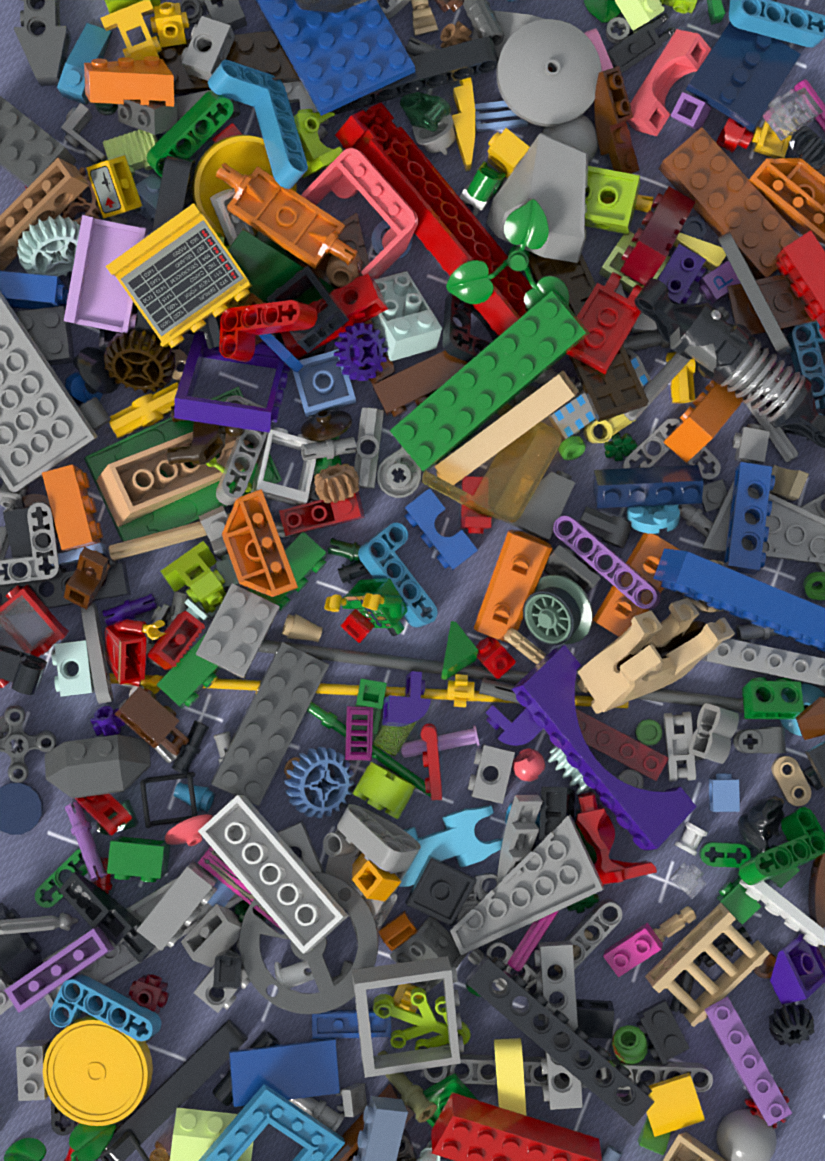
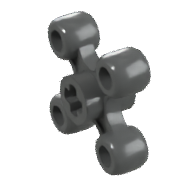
M12 704L6 708L4 718L9 725V731L5 736L0 737V752H5L11 759L7 771L8 777L15 783H21L28 777L29 770L24 762V756L29 750L38 749L42 752H50L55 748L57 742L56 736L48 730L41 731L36 735L25 733L22 724L26 714L23 707L18 704ZM18 712L20 715L18 718H12L10 714ZM44 738L51 740L48 744H42L41 741ZM13 739L16 741L21 739L22 746L18 748L16 745L15 748H12L11 741ZM16 769L23 770L20 775L13 773Z

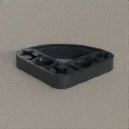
M449 293L445 299L443 347L451 356L469 363L477 356L474 347L483 351L491 344L470 334L471 313L485 326L493 341L499 335L492 330L490 324L475 309L473 304L466 303L452 293ZM453 317H456L461 322L462 327L456 325Z

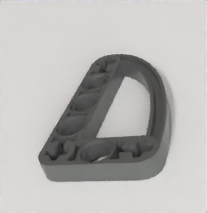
M730 231L718 237L727 258L776 351L781 358L792 353L793 350L783 330L778 325Z

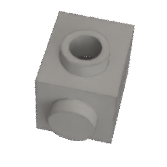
M748 424L747 427L741 428L739 433L736 432L733 439V448H736L734 460L758 465L764 463L770 431L763 430L761 425Z

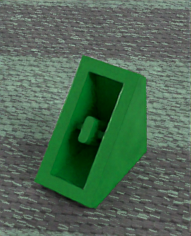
M451 621L443 664L441 679L447 680L475 662L478 654V649L457 622Z

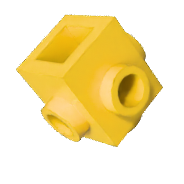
M164 2L159 6H154L155 17H150L153 33H158L160 46L167 47L186 44L185 28H189L187 12H181L180 2Z

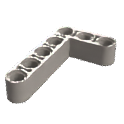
M604 899L599 902L563 940L571 941L572 945L580 947V953L573 958L574 970L621 921L622 910L614 900ZM608 906H613L616 908L614 917L610 919L604 918L602 915L603 910ZM591 925L598 928L596 936L586 938L584 935L585 929ZM498 938L489 942L486 947V953L492 959L491 951L494 947L501 946L506 950L505 955L499 959L507 965L505 970L511 975V967L508 965V960L515 950L503 939ZM526 962L524 973L520 977L528 983L525 988L529 990L531 985L536 983V977H540V966L535 970Z

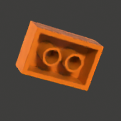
M73 464L42 472L61 549L71 551L101 543L100 538H103V532L100 523H96L93 513H96L97 509L93 497L89 498L87 488L90 487L87 473H83L80 468Z

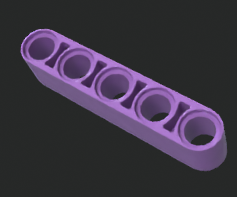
M569 516L559 517L555 521L553 527L555 535L635 605L649 610L658 606L661 596L657 588L579 521ZM566 522H571L573 524V531L571 534L564 536L562 527ZM585 539H591L593 548L591 551L584 553L581 548L582 543ZM609 555L613 560V565L611 568L604 570L601 566V561L605 556ZM625 573H631L633 577V582L628 587H624L621 584V577ZM645 590H650L653 593V600L645 605L641 601V594Z

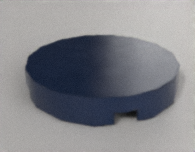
M23 782L9 783L1 787L0 830L10 835H21L33 830L43 815V801L39 792Z

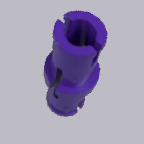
M150 593L133 601L128 599L122 605L103 610L102 613L103 617H106L104 620L107 626L119 620L136 619V615L156 609L157 603L152 602L155 601L154 595Z

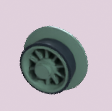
M547 575L539 579L534 593L525 601L523 618L530 633L542 643L548 645L573 644L582 640L589 633L593 623V610L586 593L578 584L564 576Z

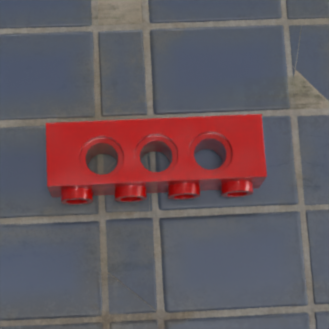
M369 273L355 278L351 283L330 293L349 321L311 351L337 338L340 332H346V326H353L354 323H364L388 310L378 284ZM323 298L309 304L316 309L317 314L328 306ZM289 331L280 332L286 348L297 359L308 354L295 341Z

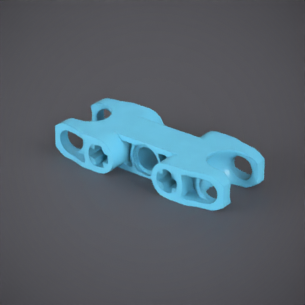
M492 806L464 808L445 815L442 818L446 829L421 838L418 837L415 827L404 829L405 832L418 841L421 848L399 887H408L415 884L429 855L440 861L456 856L459 867H465L483 861L491 854L501 850L503 838L485 842L479 840L474 833L476 823L494 813Z

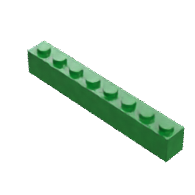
M302 532L285 550L298 588L274 597L251 588L247 590L280 606L279 611H282L291 600L288 597L295 590L300 592L309 581L306 578L313 571L317 574L327 563L325 561L327 557L326 552L305 532ZM206 633L183 656L180 662L176 664L177 666L172 668L157 684L181 709L185 705L188 708L193 705L199 698L197 693L203 686L206 688L211 686L218 678L216 673L221 669V667L196 656V652Z

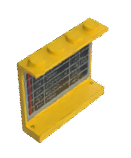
M194 203L106 265L111 275L116 276L161 340L160 344L162 347L170 345L173 348L185 340L182 335L189 330L195 333L206 325L204 321L212 314L214 317L221 315L228 309L226 304L233 299L237 302L242 300L250 293L248 289L253 286Z

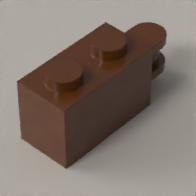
M139 686L118 709L115 715L154 749L161 744L169 752L177 756L180 753V747L183 744L187 745L189 742L188 738L175 727L179 722L176 718L177 714L169 706L164 705L163 707L156 701L157 697L148 688L143 689ZM169 733L175 737L172 742L165 738Z

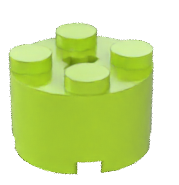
M370 762L352 794L364 801L369 798L367 802L369 805L380 811L386 808L385 813L399 819L416 786L378 764Z

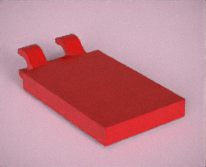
M614 272L610 275L605 286L599 283L596 284L577 316L590 334L566 353L603 374L607 373L642 313L635 305L634 300L643 287L636 284L627 299L616 293L622 276Z

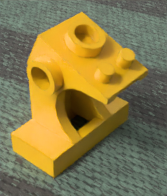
M150 0L140 1L100 18L106 31L116 27L119 28L127 47L122 49L125 57L133 58L134 60H144V57L147 56L159 57L158 52L162 51L156 36H150L143 16L154 12ZM141 26L147 41L132 46L126 32Z

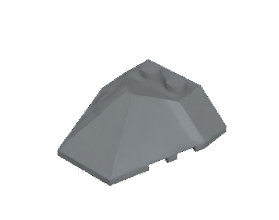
M540 133L493 198L486 221L487 225L497 237L508 241L504 233V224L507 217L529 200L535 199L544 210L548 221L549 234L547 241L541 248L534 250L526 246L525 249L541 257L577 263L587 234V229H585V213H587L585 188L588 182V153Z

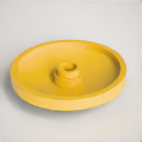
M235 135L222 139L204 153L196 166L192 186L194 204L200 209L213 230L220 233L222 237H225V234L210 198L221 191L233 187L216 178V173L220 167L223 169V163H227L242 175L252 174L258 166L273 176L264 140L260 137ZM296 184L291 188L295 192L297 191ZM252 227V230L256 235L258 231Z

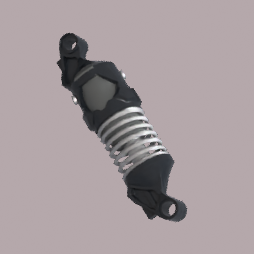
M653 278L647 281L635 298V305L642 313L655 321L662 338L670 343L672 350L686 359H694L703 377L712 379L718 385H727L728 392L735 391L736 398L743 397L744 404L751 403L752 410L759 409V415H766L767 421L775 428L780 427L786 430L801 432L816 445L825 448V416L817 413L813 398V383L809 378L804 375L800 376V372H796L790 377L793 371L792 366H788L782 371L785 365L784 360H780L771 369L777 360L776 354H772L768 358L769 349L764 348L761 350V342H758L751 335L746 326L727 323L724 315L709 302L703 301L694 304L671 303L668 296V288L663 282ZM756 390L755 394L748 398L749 394ZM763 394L764 398L762 401L756 404L758 397ZM771 400V405L764 410L766 403Z

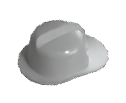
M433 104L418 113L412 123V129L418 144L423 145L430 153L441 151L444 155L448 154L447 148L455 141L456 132L450 110L446 105Z

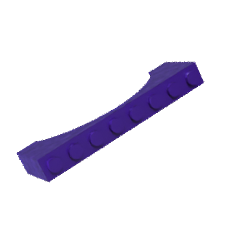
M565 645L553 649L512 688V691L516 694L517 701L531 712L535 723L545 729L550 736V741L567 756L568 763L572 767L577 768L582 774L586 785L594 789L600 796L601 803L614 813L618 824L627 829L633 836L634 843L644 851L658 849L697 806L681 787L667 789L665 792L639 789L614 777L596 760L583 738L576 715L575 680L577 669L581 664Z

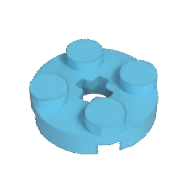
M679 505L628 507L627 521L630 520L631 527L640 532L656 534L659 533V529L667 528L668 532L675 529L679 524Z

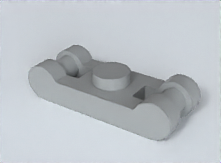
M682 712V715L664 713L669 782H675L680 778H687V781L696 780L695 755L689 753V745L693 735L691 712ZM683 725L684 733L674 734V726ZM686 760V768H677L676 761Z

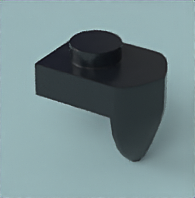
M228 949L216 955L213 981L215 989H241L243 960L239 954Z

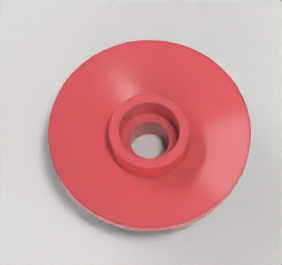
M209 814L198 815L177 824L165 835L166 843L169 845L187 843L188 846L200 843L203 838L198 831L213 816Z

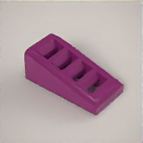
M347 706L345 760L372 761L373 707ZM352 715H368L367 720H352ZM352 725L367 726V731L351 730ZM351 736H367V741H351ZM351 747H367V751L351 752Z

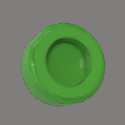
M572 436L559 445L558 451L564 460H574L584 453L586 445L581 437Z
M645 719L636 726L635 735L640 743L647 746L655 745L662 737V728L658 722Z

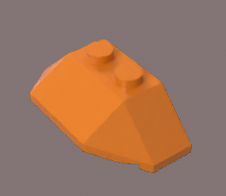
M766 158L750 177L749 181L780 216L803 235L811 230L818 242L825 244V177L802 158Z
M262 489L241 496L235 501L222 532V537L239 584L271 597L298 588Z

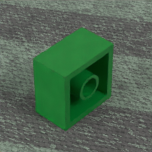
M118 836L110 841L107 874H114L115 879L129 880L132 876L141 877L140 881L157 882V879H161L168 872L170 845L165 840Z

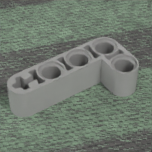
M237 395L231 396L226 400V402L265 408ZM245 429V432L237 437L216 489V497L219 502L224 505H233L243 495L268 432ZM244 440L250 441L254 448L246 447ZM235 463L243 465L245 471L237 470ZM232 482H236L232 488L233 494H231L229 492L230 488L228 486Z

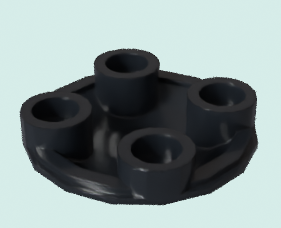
M96 347L82 349L73 359V364L79 370L80 376L85 381V388L89 393L96 394L100 392L110 394L117 390L120 383L116 384V377H109V370L105 369V352L100 351Z

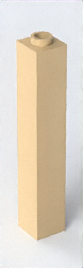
M564 370L441 460L435 466L438 478L444 484L447 483L449 487H452L573 398L579 391Z

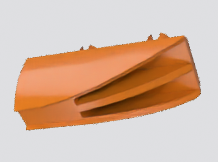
M508 531L477 616L474 630L508 643L504 639V634L510 628L518 631L523 620L524 603L534 593L552 551V546L540 537L524 531Z
M643 533L626 563L657 588L661 594L664 589L661 587L662 582L653 578L664 548L680 549L655 534ZM625 573L621 577V584L624 587L630 586L633 582V577L631 573ZM613 585L595 614L593 621L620 637L632 625L631 620L634 616L648 612L649 609L638 607ZM645 590L641 594V601L645 605L651 603L653 593L650 590Z

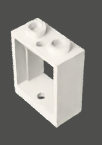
M274 427L270 433H267L260 451L251 493L262 489L265 498L295 506L306 504L316 459L304 461L298 490L263 480L271 443L304 450L301 449V444L317 442L305 439L302 434L294 436L288 434L286 429Z

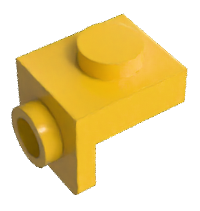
M765 120L761 127L757 126L752 142L756 144L753 151L775 159L785 158L792 133L770 127V122Z

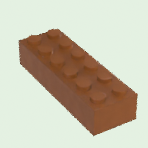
M702 127L662 161L659 170L678 192L695 201L693 209L715 234L720 237L730 231L756 280L768 278L778 270L775 257L784 247L800 237Z

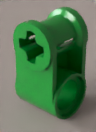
M483 161L472 179L467 192L474 199L487 202L493 194L497 193L507 174L497 172L490 168L486 161Z

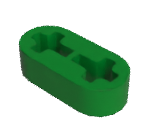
M711 841L704 843L699 850L702 862L712 867L740 868L744 862L751 858L749 849L741 843ZM710 847H713L716 852H722V856H714L713 861H710V858L705 856V852H709ZM737 848H740V852L745 855L739 859V862H736L735 858L727 857V853H735Z

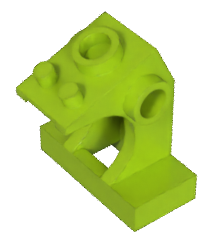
M302 109L293 116L308 165L307 171L302 176L303 178L328 167L343 152L341 147L335 149L326 147L318 136L319 125L327 121L326 119L333 117L334 113H326L321 116L319 112L313 113V109Z
M204 541L160 571L174 592L187 585L189 589L186 593L194 604L200 602L206 613L216 611L215 607L221 604L226 596L222 586L225 583L223 577L217 570L212 572L209 569L217 561Z

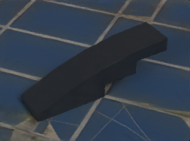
M77 871L58 890L93 929L100 927L116 946L122 943L138 962L145 960L156 947L136 931L142 924L100 887Z

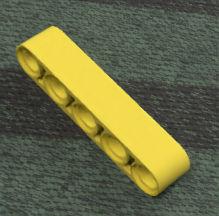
M521 1038L494 1039L499 1107L526 1115Z

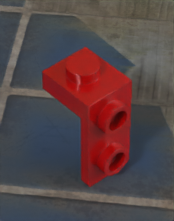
M465 476L462 479L461 529H468V533L484 534V529L491 528V517H487L489 482L487 477Z

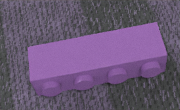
M100 927L94 928L4 991L18 1013H20L115 948Z

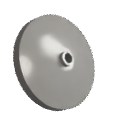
M543 19L522 26L509 37L498 58L496 77L500 94L512 112L531 124L555 127L579 118L595 100L598 74L602 72L595 46L581 30L563 21ZM548 67L553 68V72H550Z

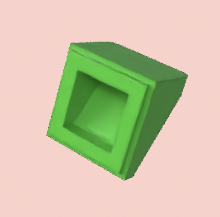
M647 1116L637 1141L640 1146L664 1155L671 1132L654 1137Z

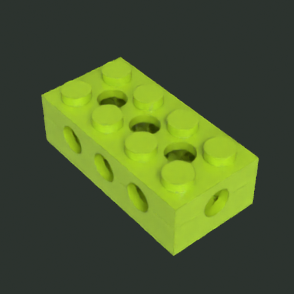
M588 166V182L585 192L589 193V196L585 198V204H587L585 226L629 235L641 185L640 176ZM607 197H612L615 199L610 204H605L602 202Z

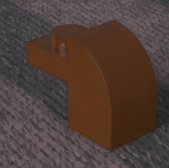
M84 547L79 555L77 569L66 584L64 598L87 610L107 577L110 565H108L109 559L98 551H92Z

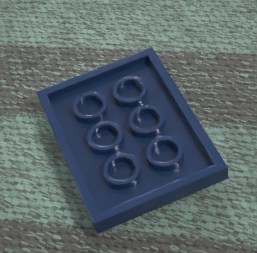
M729 22L688 84L686 90L750 131H753L801 54L778 39L739 29Z

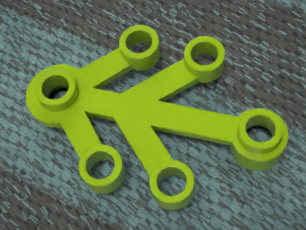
M416 987L411 991V1002L413 1005L418 1006L422 1015L395 1006L393 997L388 994H380L374 999L373 1010L378 1017L385 1019L392 1016L416 1025L404 1030H395L391 1033L390 1043L394 1048H403L407 1040L430 1032H436L440 1035L428 1040L423 1038L417 1040L415 1050H420V1046L433 1048L449 1044L446 1007L442 1008L439 1006L440 1004H445V996L436 999L435 1010L438 1014L443 1015L446 1024L436 1020L427 1001V993L421 987ZM415 995H422L423 997L420 998V999H417V998H415L414 996H415ZM381 1007H386V1008H388V1009H387V1010H382V1009H380V1008H381ZM461 1021L462 1029H458L457 1032L462 1036L463 1045H465L470 1039V1029ZM400 1037L402 1040L396 1041L395 1038Z

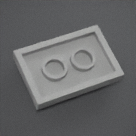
M232 583L196 652V656L244 679L280 606Z

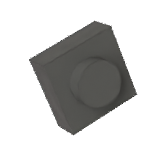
M723 479L703 486L702 506L705 513L721 507L727 495Z

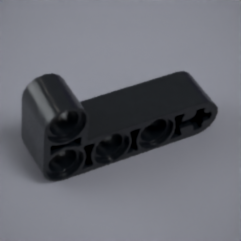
M0 644V678L13 682L11 686L13 690L26 695H34L39 689L47 661Z

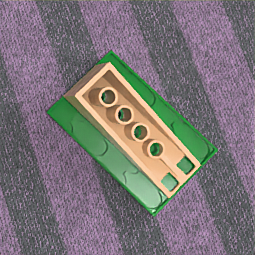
M238 386L210 400L226 402L231 396L243 397V394ZM172 417L84 458L122 542L192 524L200 520L199 516L221 506L224 508L231 506L222 504L216 497V489L223 474L214 466L209 467L206 464L195 465L192 462L173 465L168 463L167 448L184 447L192 443L194 421L186 420L174 423ZM226 434L225 447L215 456L217 463L224 468L237 439ZM244 440L246 447L254 448L250 441ZM269 453L263 481L278 484L282 479ZM258 459L256 461L255 467L249 479V483H251L252 485L254 481ZM235 463L237 470L245 471L243 465ZM232 482L228 486L230 488L229 492L231 494H233L232 488L236 482ZM244 492L242 496L247 495L251 492Z

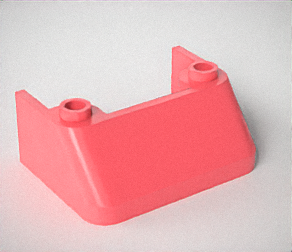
M349 148L344 150L301 196L314 205H317L331 190L342 199H349L358 191L366 198L391 227L382 239L384 249L361 271L363 275L369 273L372 278L378 279L408 248L418 224V217L416 212L361 151Z

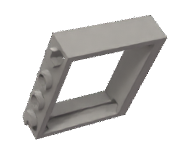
M448 956L352 970L365 1078L460 1064L459 1052H464L462 1036H458L457 1030L462 1029L460 1013L455 1011V1006H460L458 990L453 989V983L458 982L456 967L451 968ZM443 979L449 1045L373 1056L366 990Z

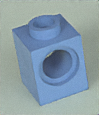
M716 773V778H709V810L713 812H740L739 779L732 778L731 773Z

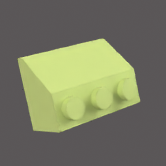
M177 1108L170 1161H198L238 1114ZM253 1142L237 1161H251Z

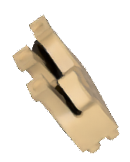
M688 597L671 603L668 607L671 614L661 623L652 611L636 615L631 620L632 625L619 638L604 648L578 671L580 679L577 685L581 691L585 693L590 692L594 698L591 702V707L597 714L661 689L685 676L703 657L716 649L722 641L731 638L735 634L725 617L715 623L692 622L699 615V612Z

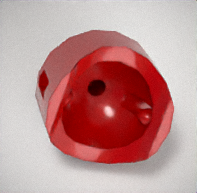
M729 117L716 143L718 146L733 153L737 145L747 149L754 133L746 130V127Z

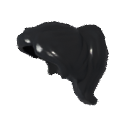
M770 796L761 799L755 803L748 813H744L739 817L738 827L740 835L746 842L755 846L759 850V854L770 850L768 840L773 835H779L778 829L785 815L782 809L785 804L783 798Z

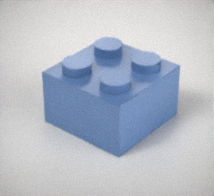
M339 349L299 360L303 367L298 372L293 371L306 417L314 416L322 410L331 411L356 403L349 375L342 374L343 366H336L340 358L334 356V353L339 351Z

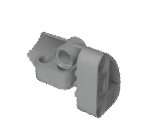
M350 804L341 817L336 831L324 837L323 848L326 854L329 855L325 873L345 881L359 892L370 907L377 925V931L379 932L397 900V894L395 893L397 888L386 901L367 899L352 880V864L363 853L367 861L371 860L380 869L388 871L390 874L395 873L402 881L421 846L417 840L391 821L370 810ZM342 888L339 896L342 900L346 901L351 897V892L347 888ZM349 915V917H350V919H351V922H352V924H353L354 930H355V934H356L357 941H358V936H357V931H356L355 924H354V922H353L351 916Z

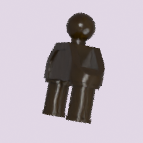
M175 405L171 406V417L173 422L176 423L179 421H186L183 419L174 418ZM194 421L192 443L189 446L167 448L168 463L170 465L192 462L195 465L206 464L225 447L226 434L237 438L245 432V429Z

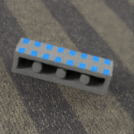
M627 348L626 352L644 388L645 384L651 381V378L639 356ZM580 381L575 384L579 392L548 415L555 430L565 439L578 434L581 428L596 420V416Z

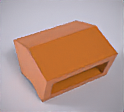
M404 910L382 926L378 933L387 947L393 951L408 940L417 929Z

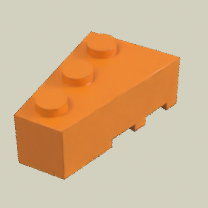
M147 56L144 57V60L122 57L118 61L108 62L106 59H93L91 63H84L85 94L92 103L124 104V100H140L141 105H149V100L166 101V106L174 107V75L159 57Z
M711 380L705 387L708 392L705 394L702 391L692 402L695 405L694 408L690 406L680 416L682 421L664 441L686 463L714 438L743 402V397L736 398L735 391L728 392L727 385L721 386V384L718 385L715 381Z

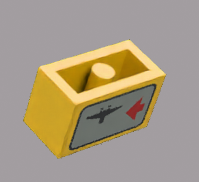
M125 155L86 167L103 219L142 207Z

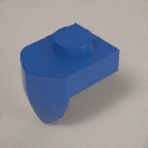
M75 372L65 379V388L73 398L82 403H86L95 397L100 401L103 393H89L85 388V381L79 372Z

